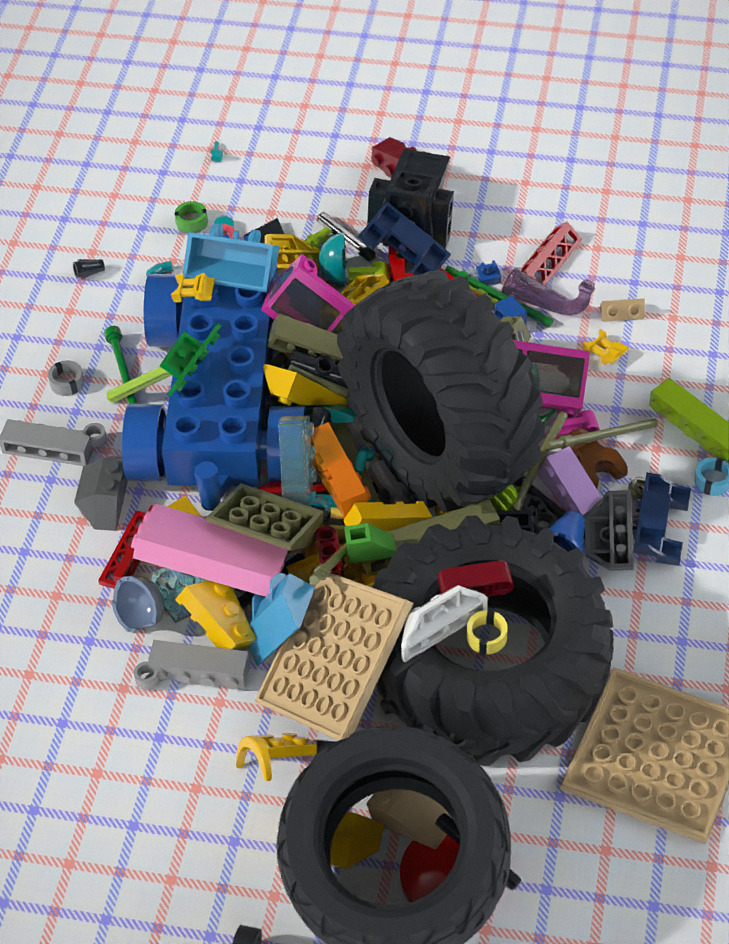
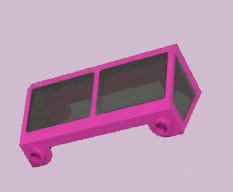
M301 254L271 283L261 310L274 320L279 313L338 335L344 329L342 323L343 316L355 304L319 278L315 262Z
M513 340L517 349L528 356L532 364L528 374L533 385L541 393L543 400L541 407L555 408L558 414L561 411L565 412L568 415L567 418L576 417L583 408L589 351Z

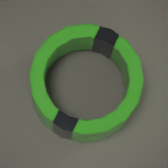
M188 201L180 204L175 209L176 226L181 232L187 234L188 232L198 233L204 230L208 224L207 210L202 203ZM188 213L201 215L198 219L192 221L182 219V216Z

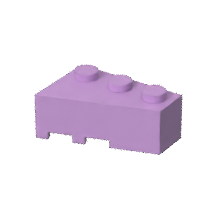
M570 446L546 457L537 476L567 512H578L585 519V515L602 499L596 487Z

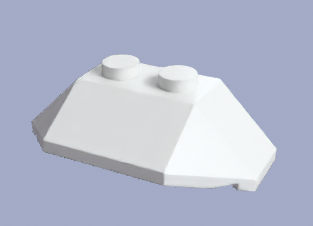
M456 586L443 594L434 596L425 605L414 608L406 619L401 645L402 660L407 662L412 657L424 652L466 626L470 617L476 612L487 610L488 598L486 595Z

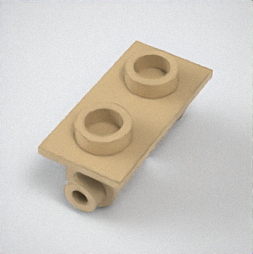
M644 298L609 300L600 303L602 321L644 319Z

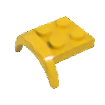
M283 733L282 737L274 738V735L269 734L245 736L238 745L236 767L242 768L244 766L248 750H252L259 761L263 779L270 781L272 779L270 758L317 755V745L309 742L306 737H297L296 733Z

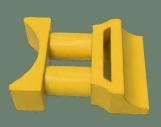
M205 273L189 279H185L184 274L175 275L179 286L171 293L173 302H182L183 297H195V299L200 301L211 300L215 282L214 278L208 277Z
M599 329V337L591 342H583L582 350L589 351V354L593 352L598 355L603 365L612 364L626 353L629 347L621 342H611L606 338L607 333Z

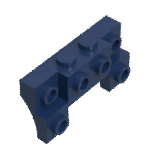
M388 202L382 206L358 236L359 239L373 250L382 241L386 242L414 265L413 269L409 272L413 273V275L437 271L451 256L450 252Z
M646 472L642 499L637 498L635 512L639 513V517L634 516L632 530L636 531L633 553L655 556L657 563L680 565L683 542L666 538L665 532L669 508L688 511L691 488L674 484L665 479L661 474Z

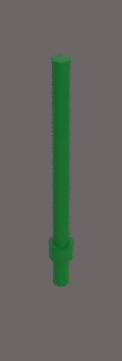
M449 265L445 268V271L453 277L463 276L467 278L470 286L488 292L489 296L499 301L509 297L472 278L471 274L465 271H459ZM519 302L527 311V316L549 327L553 324L554 320Z

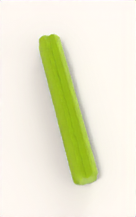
M158 367L107 392V399L111 403H115L172 375L163 368Z

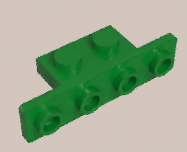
M217 323L203 344L184 331L159 366L177 378L168 392L169 396H172L175 391L180 393L187 383L184 379L186 375L191 377L197 369L196 361L198 359L203 361L209 352V349L206 348L208 344L213 346L220 337V334L217 333L221 327L220 324Z

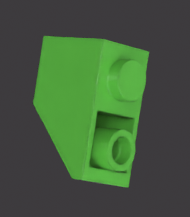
M369 523L344 527L349 564L393 557L396 551L394 535Z

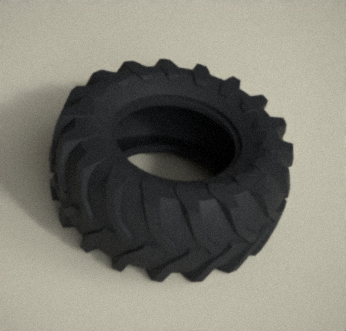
M445 270L429 271L424 274L404 277L374 291L343 316L342 323L344 329L337 335V344L343 357L338 363V368L349 390V394L346 396L347 403L358 416L363 427L360 433L363 439L375 448L379 455L378 461L384 460L391 472L397 477V480L406 487L408 492H415L419 500L424 501L427 508L438 505L442 512H448L485 501L516 482L539 460L541 453L538 444L545 437V426L537 413V410L543 404L542 396L531 382L528 374L532 364L528 356L517 349L511 338L514 332L511 324L508 321L501 322L492 311V300L485 293L477 297L471 292L467 278L458 276L449 280Z
M477 515L466 516L455 529L450 530L440 524H435L427 528L418 544L404 542L396 549L388 567L380 570L372 588L412 602L411 612L414 608L425 605L434 596L441 594L437 578L440 571L460 566L505 561L509 565L514 587L506 594L488 596L487 608L502 609L521 616L537 629L545 643L533 657L522 664L497 671H483L464 667L447 658L435 645L404 662L402 660L401 645L405 621L376 684L377 691L383 698L380 706L386 715L394 713L406 727L418 728L448 739L469 755H473L480 766L489 767L503 755H511L518 762L529 761L545 744L554 747L564 744L573 734L579 723L586 722L594 711L610 673L614 651L613 630L609 628L613 627V618L610 610H606L605 603L600 595L605 589L601 577H590L581 565L584 554L579 548L568 552L554 543V531L547 527H544L538 534L520 528L518 519L506 516L499 525H485Z

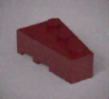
M389 137L371 147V161L387 177L392 178L403 149L417 150L413 146L408 148L405 146V143Z

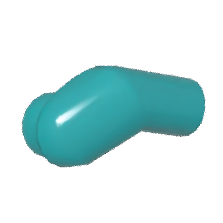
M171 261L155 264L146 271V276L148 274H161L173 271Z
M363 447L357 452L353 463L355 472L363 474L366 461L371 462L374 459V450Z

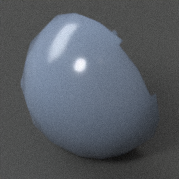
M137 575L125 576L116 581L117 584L114 588L113 600L111 602L118 622L126 631L133 632L161 622L165 610L164 597L155 583L148 578Z

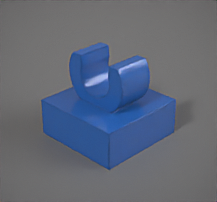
M492 260L491 264L485 265L482 262L480 266H476V273L480 282L486 285L502 283V276L495 260Z

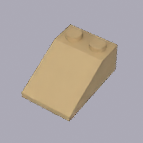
M386 790L373 794L366 803L372 820L384 824L385 828L436 850L446 836L435 825V821L443 813H446L449 817L451 816L440 804L428 796L409 790Z

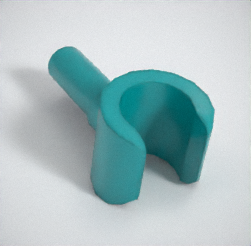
M218 141L214 142V148L210 150L212 154L211 161L221 162L223 151L218 150Z

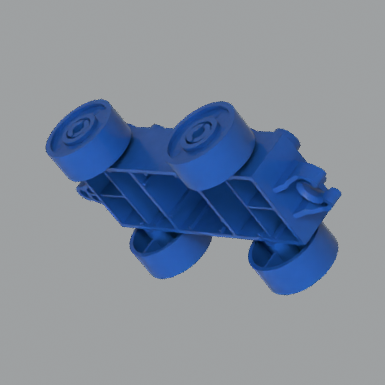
M249 235L245 237L244 241H248ZM277 266L271 283L278 277ZM148 274L145 283L143 306L144 332L148 347H173L184 331L203 344L217 323L221 325L217 332L220 334V337L213 346L208 344L206 348L209 349V352L203 361L199 359L196 361L195 364L198 367L191 377L186 375L184 379L187 383L180 393L175 391L172 396H169L167 413L164 404L127 405L122 430V460L126 480L163 481L166 474L168 485L197 486L201 507L207 511H213L221 503V499L229 486L237 487L242 483L251 487H259L262 459L267 460L270 483L275 481L291 484L303 481L305 483L308 462V448L303 432H306L304 427L308 420L306 406H271L268 428L265 429L269 390L263 365L268 364L272 360L273 349L267 347L270 328L274 319L261 310L268 291L261 292L214 284L212 297L209 301H200L195 299V297H183L182 302H173L171 293L179 286L175 277L178 274ZM286 275V276L283 278L282 284L286 281V279H287L290 275ZM294 278L285 289L286 294L291 298L289 306L319 328V295L297 278ZM172 375L171 388H172V386L174 385V383H175L176 380H177V378L174 377L173 375Z

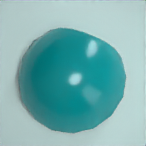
M338 233L331 236L321 246L318 262L322 275L328 281L337 286L344 287L346 279L345 270L343 269H346L348 261H346L345 235L344 233Z

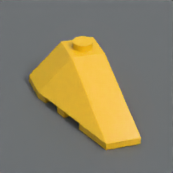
M268 364L263 365L270 393L278 397V402L287 406H291V403L298 405H348L346 398L296 372Z

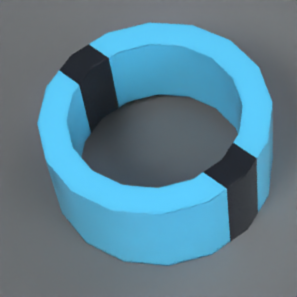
M714 457L702 460L696 469V487L706 495L716 496L726 493L729 489V464L722 459ZM707 470H718L726 478L721 482H711L706 480L702 473Z

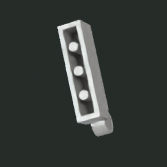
M7 419L0 434V446L4 454L78 466L88 465L93 448L102 447L107 441L105 427L100 423L88 424L83 430L79 431ZM93 434H100L97 437H90Z
M153 640L148 658L149 662L139 663L134 669L136 685L143 690L153 689L160 680L165 679L181 683H199L205 686H223L228 689H245L250 668L249 652ZM144 673L153 674V676L148 679L140 678V676Z

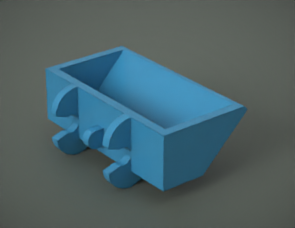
M213 224L210 235L188 232L183 274L185 279H189L205 273L208 277L214 278V284L267 292L276 270L279 246L260 243L261 232L258 230L250 231L248 241L238 240L239 231L237 230L233 231L232 239L223 237V226Z
M277 573L270 580V593L266 597L255 594L252 598V611L249 613L247 620L256 637L249 646L256 666H260L301 627L315 589L314 586L290 573L287 576L284 573Z

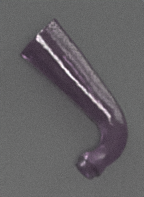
M515 267L506 279L501 293L562 315H577L588 307L591 296L595 291V283L584 279L578 286L579 294L577 298L569 299L534 279L520 268Z

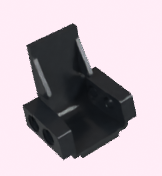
M403 149L391 180L374 178L368 197L367 225L382 206L388 202L446 249L451 235L454 191L445 190L442 187L451 156ZM384 241L381 242V243H383V246H387V247H388V244H387L386 242H384Z

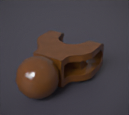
M578 428L572 430L568 435L575 436L589 432ZM597 440L576 444L571 448L596 489L599 484V478L596 474L598 472H607L616 480L627 476V464L617 450L604 447Z

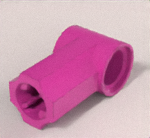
M584 410L578 413L576 417L567 418L556 439H559L560 436L568 435L572 430L578 428L585 429L588 432L600 430L595 413L591 410Z

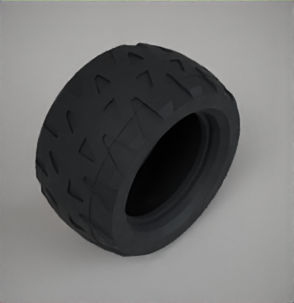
M395 726V728L376 727L354 732L349 737L327 746L311 760L310 764L297 777L287 795L279 820L276 842L277 862L283 886L294 909L305 925L325 944H464L483 927L502 897L510 871L511 833L508 815L497 788L487 772L462 748L446 738L418 728ZM386 790H409L428 796L449 813L460 833V847L456 862L443 883L425 897L402 905H380L355 896L336 879L331 867L332 840L342 818L362 799Z

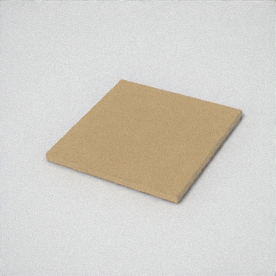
M330 573L325 580L320 581L318 584L313 585L310 583L315 589L301 627L280 646L255 702L339 741L355 732L413 603Z
M613 667L603 693L561 782L560 790L706 844L729 787V708Z

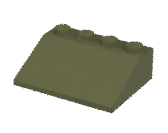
M240 483L206 517V521L292 551L310 547L316 541L315 533L323 525L324 511Z

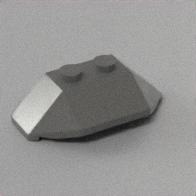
M109 456L83 466L74 503L95 530L117 531L128 484L124 474L122 457Z
M631 490L607 491L603 498L585 515V555L608 570H634Z

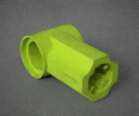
M377 261L371 267H350L349 283L357 276L385 274L390 283L389 265L386 262Z

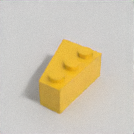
M385 274L357 276L340 294L356 305L374 291L389 284V281ZM329 304L319 316L326 327L329 328L341 312ZM342 319L331 331L332 333L339 334L344 329Z
M399 501L395 504L384 505L382 502H354L343 521L345 526L369 523L387 532L430 519L432 516L424 501H416V504H404L403 501Z
M208 580L186 586L175 599L179 605L183 604L192 614L190 617L194 622L198 621L206 630L205 635L217 648L245 651L256 639L231 586Z

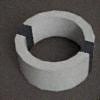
M64 360L57 362L48 371L50 387L58 395L70 396L76 394L84 386L81 366L74 361ZM65 372H72L77 375L75 379L67 383L55 380L58 375Z

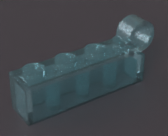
M282 416L278 421L282 497L309 507L314 503L322 504L325 507V513L323 514V520H325L330 513L331 505L325 497L317 496V491H313V482H316V468H312V459H315V446L311 445V437L314 436L313 422L310 423L309 416Z

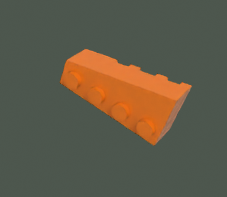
M329 422L303 432L312 465L345 519L354 502H369L368 499H371V494L366 485L363 486L359 473L355 472L351 460L346 456Z

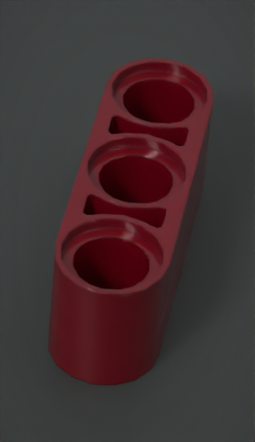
M322 526L315 533L320 564H324L340 549L336 529L332 526ZM341 560L331 570V573L345 578Z
M505 561L448 568L440 571L437 575L441 594L456 586H461L485 594L488 597L506 594L514 587L509 565Z

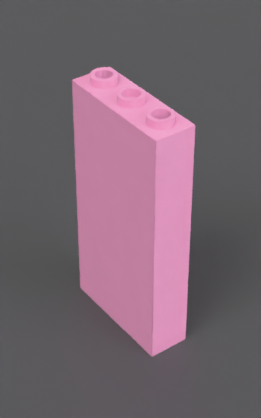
M154 504L151 512L146 511L143 523H140L138 532L134 535L131 548L135 549L134 559L265 597L270 593L271 578L277 573H282L289 551L207 522L206 518Z

